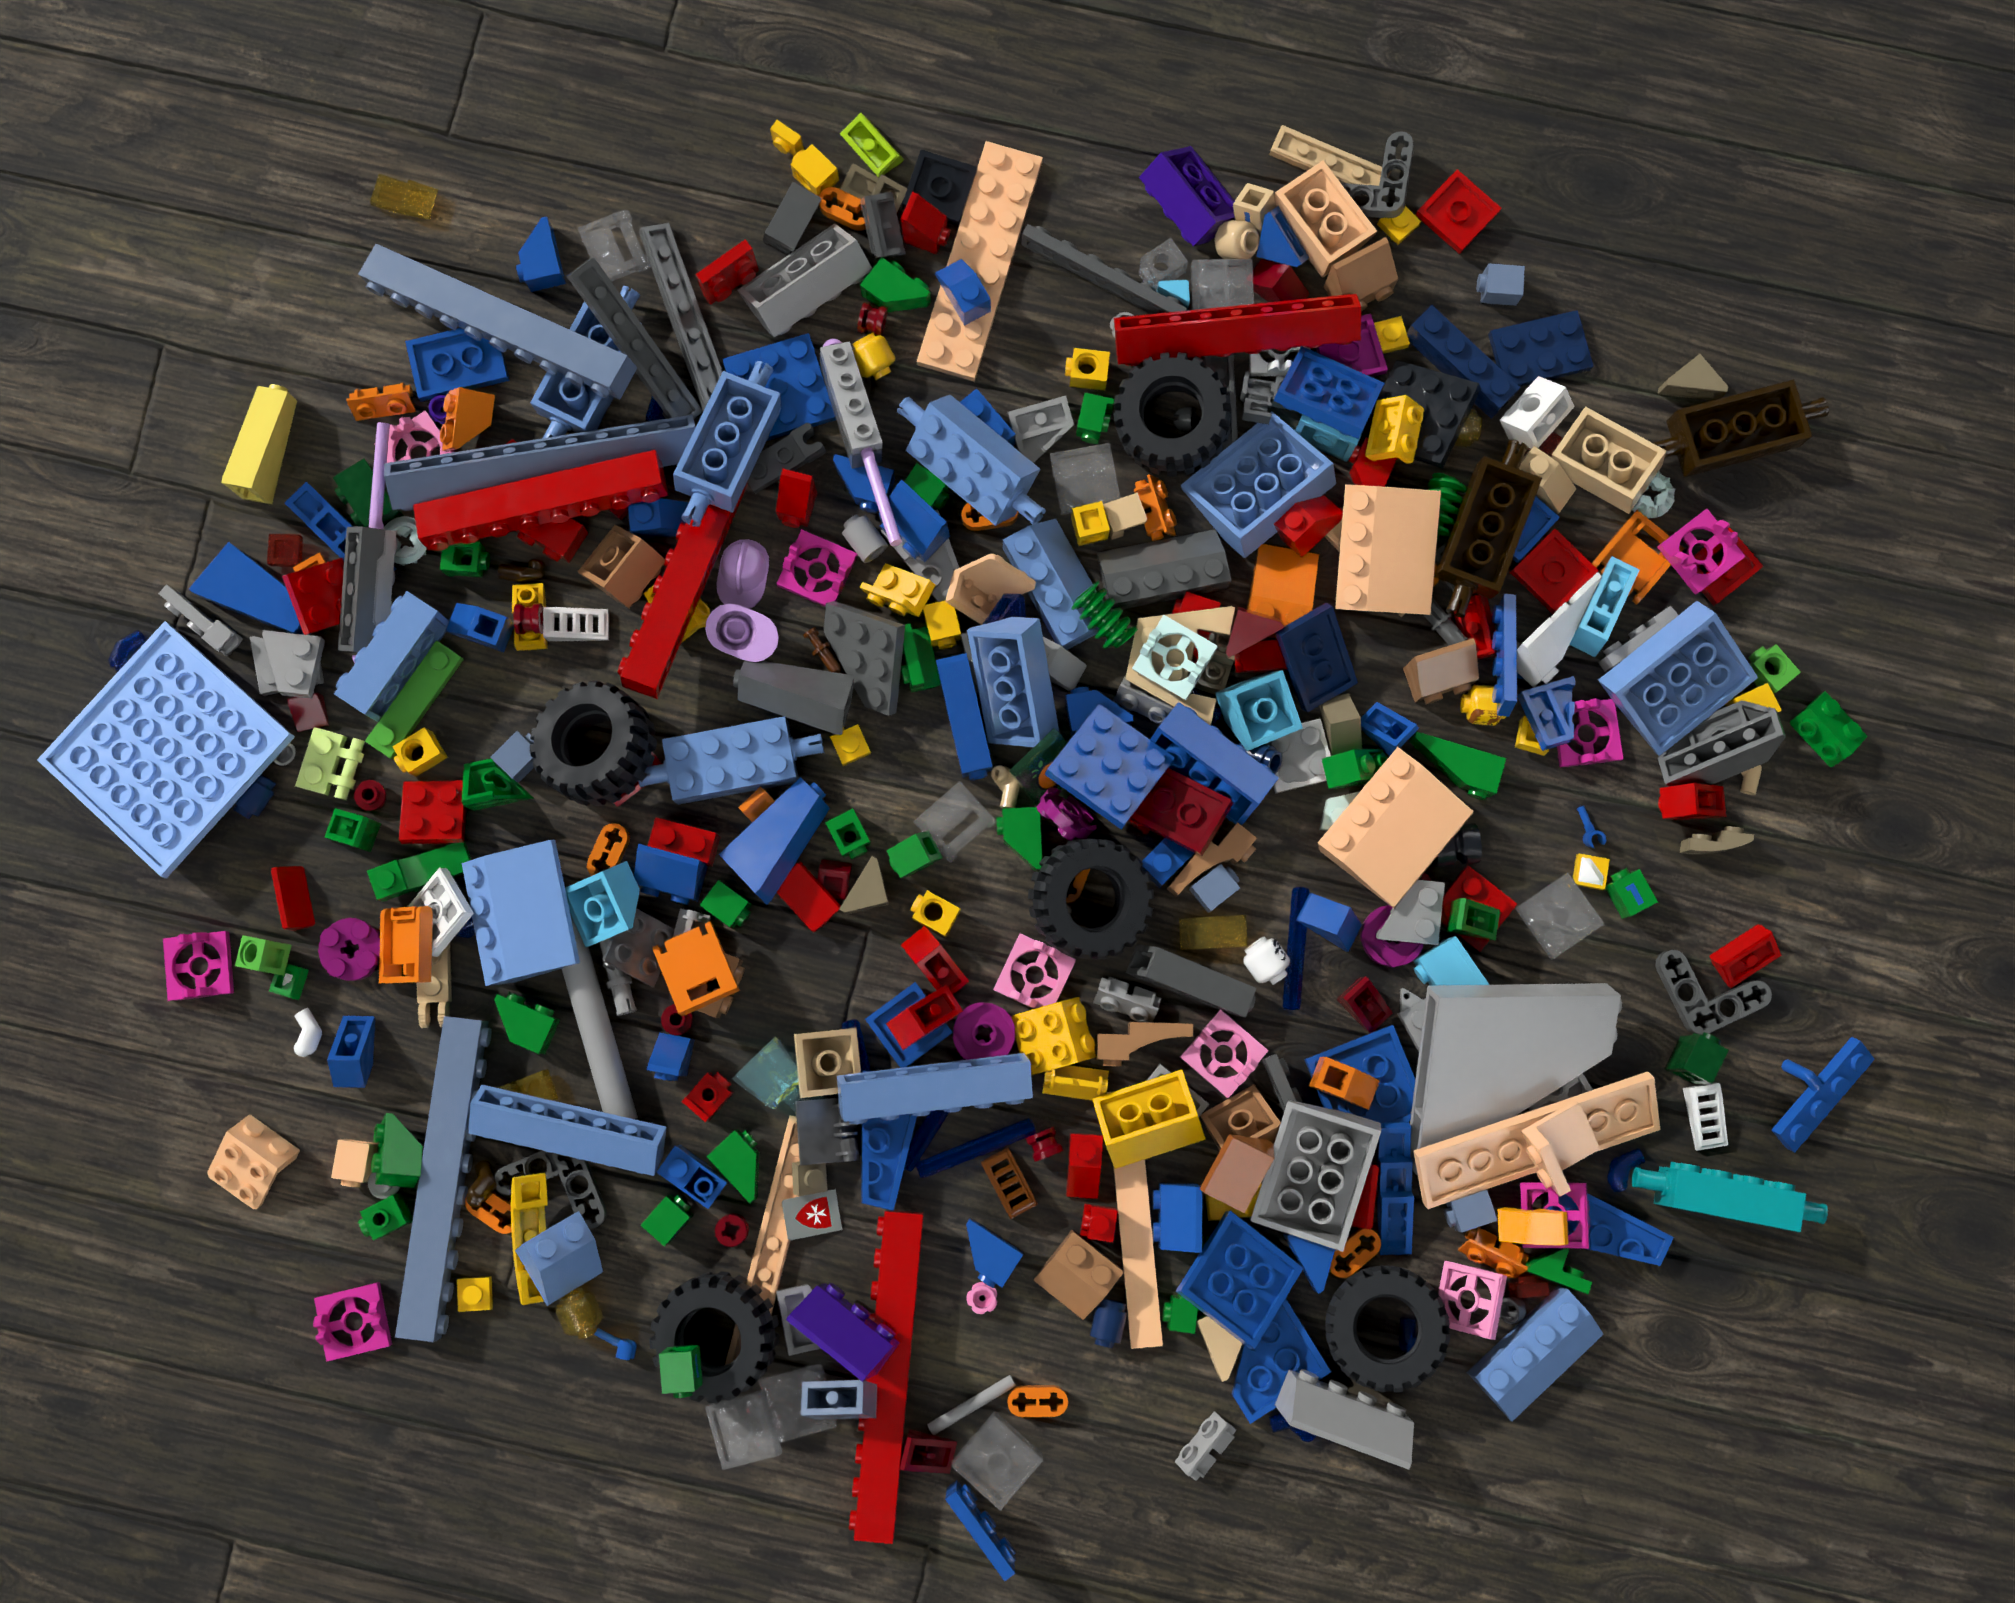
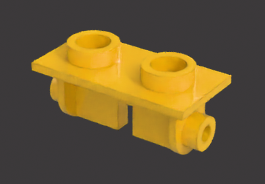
M1071 1065L1052 1069L1045 1072L1042 1093L1092 1100L1107 1093L1109 1071Z

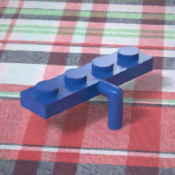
M1503 594L1499 605H1494L1492 612V623L1497 624V631L1494 632L1492 639V649L1497 650V658H1494L1492 675L1497 676V684L1494 685L1492 702L1497 703V716L1509 717L1517 703V678H1524L1517 673L1516 595Z
M1851 1037L1818 1076L1813 1071L1789 1059L1782 1063L1781 1068L1783 1071L1805 1081L1809 1086L1771 1130L1785 1148L1795 1153L1875 1060L1860 1040Z

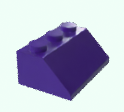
M1191 146L1161 152L1139 176L1145 185L1147 193L1158 201L1163 208L1165 216L1177 225L1181 230L1184 240L1192 244L1193 247L1208 243L1215 238L1220 225L1226 221L1235 220L1233 209L1235 201Z
M819 1284L790 1313L786 1320L862 1382L877 1375L900 1343L894 1338L896 1334L885 1324L880 1323L877 1325L868 1318L870 1313L858 1303L852 1305L843 1298L845 1296L844 1291L835 1284Z

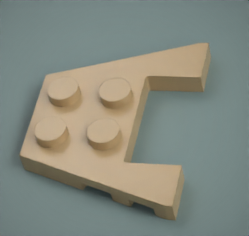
M1229 606L1168 614L1165 616L1195 633H1198V630L1230 636L1236 608ZM1163 615L1138 618L1136 625L1138 630L1134 635L1125 679L1173 707L1178 702L1186 707H1190L1197 713L1198 717L1212 725L1217 699L1190 694L1188 699L1184 700L1132 669L1140 655L1143 644L1147 642L1149 634L1157 627ZM1168 635L1160 639L1158 643L1168 648L1177 645L1182 635ZM1192 641L1185 650L1188 660L1191 662L1195 644ZM1173 649L1168 652L1166 661L1170 666L1178 667L1184 661V654L1181 650ZM1152 650V665L1156 673L1160 675L1165 666L1163 656ZM1184 668L1175 670L1168 680H1183L1189 676V671Z

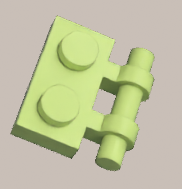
M314 727L295 786L328 796L331 786L334 784L337 785L334 797L347 800L350 789H354L356 780H353L357 765L362 763L364 757L362 750L365 741L353 738L350 748L345 749L346 736ZM343 758L346 761L341 776L335 775L339 760Z

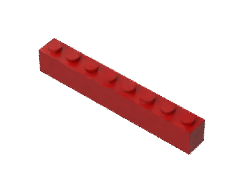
M1357 294L1118 317L1114 318L1118 365L1136 366L1149 357H1152L1153 361L1160 360V354L1168 352L1170 358H1177V354L1180 352L1186 353L1188 360H1193L1194 357L1201 358V356L1210 355L1226 357L1232 353L1240 352L1257 354L1262 350L1270 349L1287 351L1292 347L1301 346L1317 348L1322 346V344L1331 343L1348 345L1353 341H1361V304Z
M651 450L414 504L413 508L418 539L427 550L440 551L458 543H475L480 538L489 536L502 537L515 530H533L539 527V525L551 522L563 523L572 517L581 515L594 516L599 511L612 508L617 510L624 509L630 504L638 502H655L660 497L668 496L662 461L656 450Z
M747 483L733 513L709 504L700 526H692L694 520H691L690 525L683 522L680 523L676 533L677 545L675 549H669L665 558L664 566L667 567L663 576L659 575L654 583L653 593H655L652 603L647 602L641 615V620H644L640 630L635 629L629 644V647H632L628 658L623 657L620 662L618 675H620L622 687L658 699L744 496Z

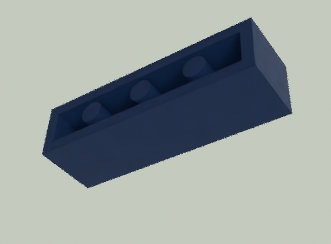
M1433 305L1410 326L1407 332L1409 342L1439 371L1480 384L1481 391L1475 404L1491 419L1521 388Z

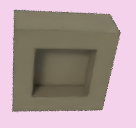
M800 1161L792 1163L794 1195L804 1196L827 1191L826 1163L801 1166Z

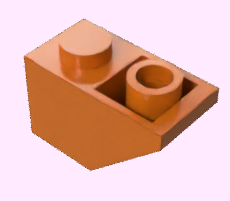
M462 387L449 391L443 405L444 411L447 412L446 422L440 430V441L443 442L442 451L449 452L459 449L491 426L495 395Z
M1320 1057L1309 1087L1369 1110L1380 1080L1328 1057Z

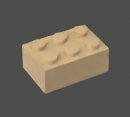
M1585 406L1553 452L1551 458L1560 463L1572 483L1629 514L1662 467L1666 450Z

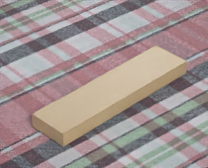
M1284 125L1281 126L1269 153L1270 156L1306 171L1324 160L1340 183L1377 186L1380 183L1381 166Z

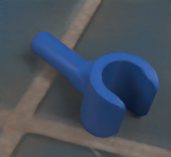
M1585 806L1577 808L1586 831L1583 836V843L1589 848H1594L1591 839L1596 834L1599 843L1605 845V834L1602 831L1595 830Z
M597 1328L594 1335L618 1347L616 1358L623 1360L634 1359L637 1348L635 1341L614 1337Z

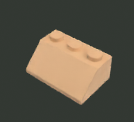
M1324 160L1274 194L1275 206H1279L1308 254V260L1322 278L1329 274L1333 264L1356 253L1377 233L1375 227Z

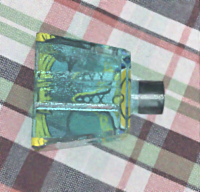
M777 1036L732 1078L738 1085L771 1109H776L785 1102L796 1113L795 1101L809 1100L807 1097L800 1098L797 1062L783 1041Z

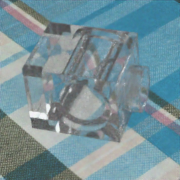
M1169 238L1141 257L1139 275L1143 282L1151 284L1157 290L1158 282L1175 280L1186 272L1188 261L1174 241ZM1164 263L1168 266V269L1164 271L1157 270L1154 264Z

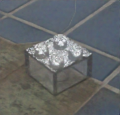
M994 1411L952 1459L951 1467L1001 1511L1043 1462V1454Z

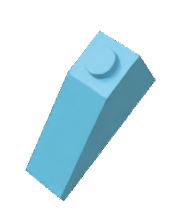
M1611 556L1569 644L1570 646L1596 657L1608 641L1640 569Z

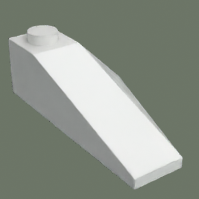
M1598 572L1568 600V603L1565 602L1551 618L1549 617L1517 649V673L1533 688L1540 681L1547 684L1559 672L1556 665L1563 659L1602 577Z

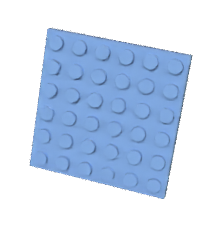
M164 621L37 760L158 875L167 879L295 736L172 625Z

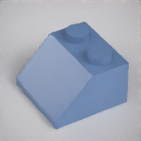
M579 1211L526 1241L515 1250L547 1306L603 1272L595 1238Z

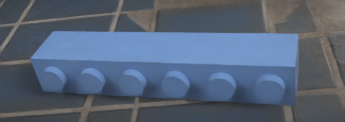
M1025 1053L837 1076L840 1114L843 1122L848 1121L850 1124H863L868 1119L879 1117L882 1120H894L899 1118V1115L911 1113L913 1116H926L935 1110L958 1112L962 1110V1107L967 1106L989 1108L993 1106V1103L998 1102L1015 1105L1023 1103L1024 1099L1033 1098L1031 1062Z
M486 1085L480 1086L470 1103L469 1134L651 1176L655 1175L663 1158L667 1128L665 1126Z

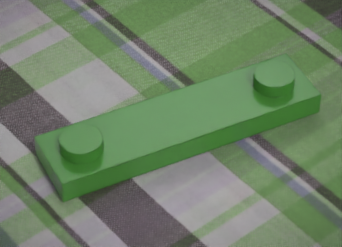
M436 640L365 742L393 760L396 752L392 746L411 735L464 659Z

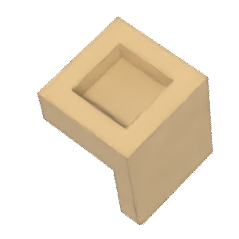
M1138 492L1103 504L1112 540L1122 537L1124 530L1144 524L1147 521Z

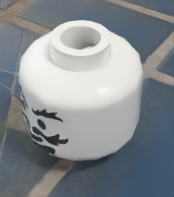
M1265 936L1261 937L1244 950L1246 953L1244 964L1258 983L1270 981L1274 985L1287 976L1288 973L1285 969L1290 964V958L1276 939L1271 938L1267 940Z

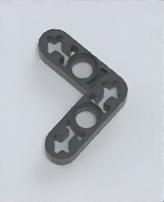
M1395 132L1388 138L1379 186L1341 183L1352 199L1361 194L1369 197V202L1359 207L1366 217L1395 218L1404 211L1414 154L1413 139L1407 132ZM1399 143H1404L1401 160L1396 159V148ZM1393 169H1400L1404 172V176L1398 181H1392L1387 177L1388 173ZM1390 190L1395 191V203H1393L1392 207H1387V202L1390 199Z
M1678 950L1665 951L1659 954L1656 959L1655 966L1685 1028L1692 1034L1702 1035L1703 1032L1709 1034L1764 1008L1771 1001L1772 992L1770 987L1763 981L1757 980L1746 982L1707 1000L1687 958L1682 952ZM1668 956L1670 959H1677L1678 964L1674 966L1678 975L1685 974L1686 978L1672 983L1671 978H1676L1677 976L1673 969L1667 970L1665 964L1669 962ZM1682 984H1688L1693 989V997L1687 1002L1681 1000L1678 995V989ZM1752 988L1754 990L1760 989L1759 1002L1757 1000H1749L1743 1003L1740 999L1752 994ZM1724 999L1731 1000L1735 1005V1012L1730 1017L1724 1016L1720 1011V1004ZM1696 1013L1699 1016L1712 1013L1715 1017L1704 1021V1028L1695 1026L1693 1023L1697 1019Z
M542 1150L502 1167L494 1176L496 1190L501 1194L510 1195L511 1187L502 1184V1180L506 1178L505 1173L508 1171L509 1175H516L524 1171L525 1175H532L531 1163L537 1158L543 1159L547 1164L546 1180L557 1175L560 1176L574 1213L580 1212L589 1229L599 1227L606 1220L607 1209L589 1163L586 1160L572 1157L574 1166L576 1167L581 1164L583 1170L573 1171L567 1176L565 1170L572 1169L569 1161H562L560 1154L548 1153ZM522 1164H523V1171L519 1168V1166L522 1165ZM577 1175H582L588 1180V1189L582 1194L576 1193L572 1189V1180ZM592 1193L595 1199L588 1200L592 1209L598 1208L600 1213L595 1216V1223H593L592 1219L586 1220L584 1218V1214L588 1212L586 1203L584 1202L579 1205L577 1199L586 1198Z

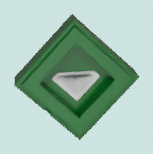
M287 963L284 976L274 974L269 991L299 1000L309 970Z

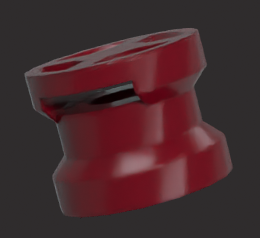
M864 302L860 310L857 331L859 333L869 331L873 332L875 336H883L888 308L884 306L874 308L870 303Z
M534 603L530 607H525L523 604H515L513 620L516 634H525L527 631L543 634L544 608L542 603Z
M1054 1126L1025 1138L1027 1144L1033 1148L1034 1153L1032 1157L1034 1162L1063 1151L1062 1145L1057 1143L1055 1139L1056 1130ZM1047 1134V1138L1036 1142V1138Z
M736 1213L725 1215L719 1219L715 1227L717 1240L722 1245L728 1247L737 1246L742 1243L749 1233L747 1220L742 1215Z

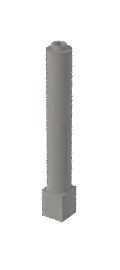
M571 916L580 963L562 968V972L602 1111L617 1116L637 1119V1112L589 947H585Z

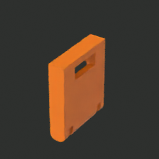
M1638 510L1629 517L1592 561L1596 568L1600 563L1604 565L1599 572L1600 575H1602L1611 556L1640 569L1628 594L1629 596L1633 590L1637 592L1632 599V602L1636 605L1671 566L1661 552L1659 554L1656 553L1636 536L1643 529L1660 544L1670 537ZM1679 545V551L1682 552L1685 548Z
M431 907L386 908L381 911L379 983L431 982L433 911Z
M711 921L705 923V929L708 932L706 935H703L701 928L698 926L664 941L667 950L665 953L662 952L659 945L652 947L678 1014L681 1016H685L740 991ZM717 979L720 989L693 1000L688 992L689 990Z

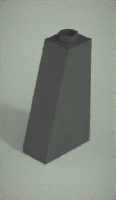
M744 660L741 669H736L733 687L738 688V701L833 734L842 735L852 703L855 676L767 661L750 662Z
M1136 944L1126 974L1235 1016L1246 1018L1247 1013L1253 1009L1256 1000L1254 994L1257 988L1159 947Z

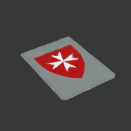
M836 1189L784 1199L782 1201L788 1240L842 1230Z

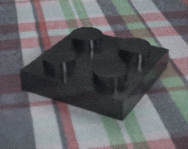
M920 150L902 203L903 209L906 208L911 193L915 192L946 215L948 223L959 226L978 167Z

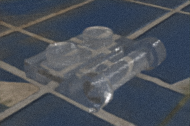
M628 210L618 211L578 228L590 258L594 257L611 282L634 272L645 271L651 267L647 255H644L631 225L632 217ZM620 227L633 259L624 261L611 229Z
M961 781L913 821L922 832H930L940 853L949 863L957 858L956 854L986 827L990 829L997 823ZM974 811L979 818L951 843L946 845L942 838Z

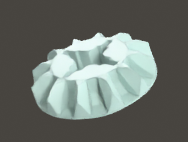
M1658 471L1649 486H1651L1653 491H1661V493L1654 497V502L1650 496L1642 495L1632 509L1633 512L1638 510L1647 518H1657L1664 515L1675 502V488L1672 487L1670 478L1660 474V471Z
M407 516L398 517L385 525L384 530L396 531V535L406 538L410 534V541L414 545V547L405 545L401 549V543L396 537L397 552L394 555V563L403 566L405 564L417 563L418 559L426 555L427 548L418 539L415 518Z

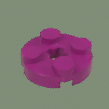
M1054 787L1048 788L1040 798V803L1037 806L1038 812L1059 826V833L1067 840L1072 841L1075 837L1088 839L1096 830V825L1091 826L1090 824L1094 820L1090 812L1072 796H1069L1067 799L1059 796L1062 790Z
M1387 905L1375 909L1366 917L1360 932V940L1369 958L1379 965L1391 968L1406 965L1413 961L1420 954L1423 944L1399 941L1397 944L1393 941L1388 943L1386 940L1376 938V933L1383 927L1391 914L1392 907Z
M345 918L334 922L320 935L318 953L322 966L330 976L342 980L357 981L367 978L375 971L374 969L379 964L380 932L368 922L357 918ZM350 941L353 945L359 946V950L354 952L353 958H350L349 954L344 953V948L347 947V943Z
M975 1003L966 1007L958 1015L953 1027V1041L957 1051L966 1060L1008 1055L1015 1041V1026L1012 1018L1003 1008L992 1003ZM983 1025L984 1028L991 1027L993 1030L990 1034L991 1040L987 1043L983 1039L978 1041L975 1038L979 1033L977 1027Z

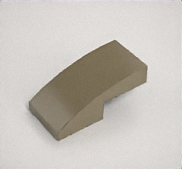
M852 163L840 190L860 199L868 195L892 192L896 212H898L907 188L884 175H881L879 178Z

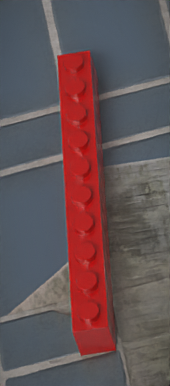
M885 1210L884 1217L878 1216L877 1235L882 1236L881 1249L875 1248L874 1268H879L878 1281H872L871 1300H876L875 1313H870L869 1318L877 1325L883 1323L892 1329L896 1334L894 1338L900 1343L878 1374L865 1380L877 1384L876 1418H859L858 1431H864L863 1444H857L855 1464H861L860 1477H854L852 1488V1497H858L857 1510H851L849 1530L855 1531L854 1541L893 1544L924 1217L922 1212Z

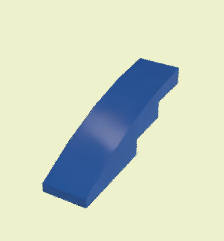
M305 482L285 504L344 560L347 527L353 526L308 482Z
M1409 1122L1381 1123V1134L1377 1143V1165L1379 1167L1377 1218L1378 1235L1381 1239L1380 1255L1412 1254L1414 1196L1412 1193L1413 1162L1410 1157L1411 1126Z

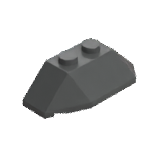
M1741 700L1714 712L1658 757L1664 783L1666 786L1690 783L1713 785L1768 762L1786 736L1775 708H1767Z

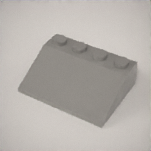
M1288 1100L1274 1143L1275 1159L1262 1181L1250 1221L1343 1252L1381 1134V1123L1347 1112Z

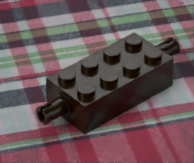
M1793 379L1679 409L1666 420L1671 438L1651 443L1666 450L1665 458L1676 455L1683 476L1688 477L1800 447L1812 437L1808 420L1828 416L1829 406H1821L1827 403L1824 397L1801 403Z
M1509 440L1502 462L1483 456L1474 468L1434 575L1435 578L1455 586L1449 605L1446 608V611L1451 615L1456 611L1455 616L1465 617L1473 593L1492 599L1501 591L1542 480L1541 477L1519 469L1528 448L1523 442L1519 447V441Z

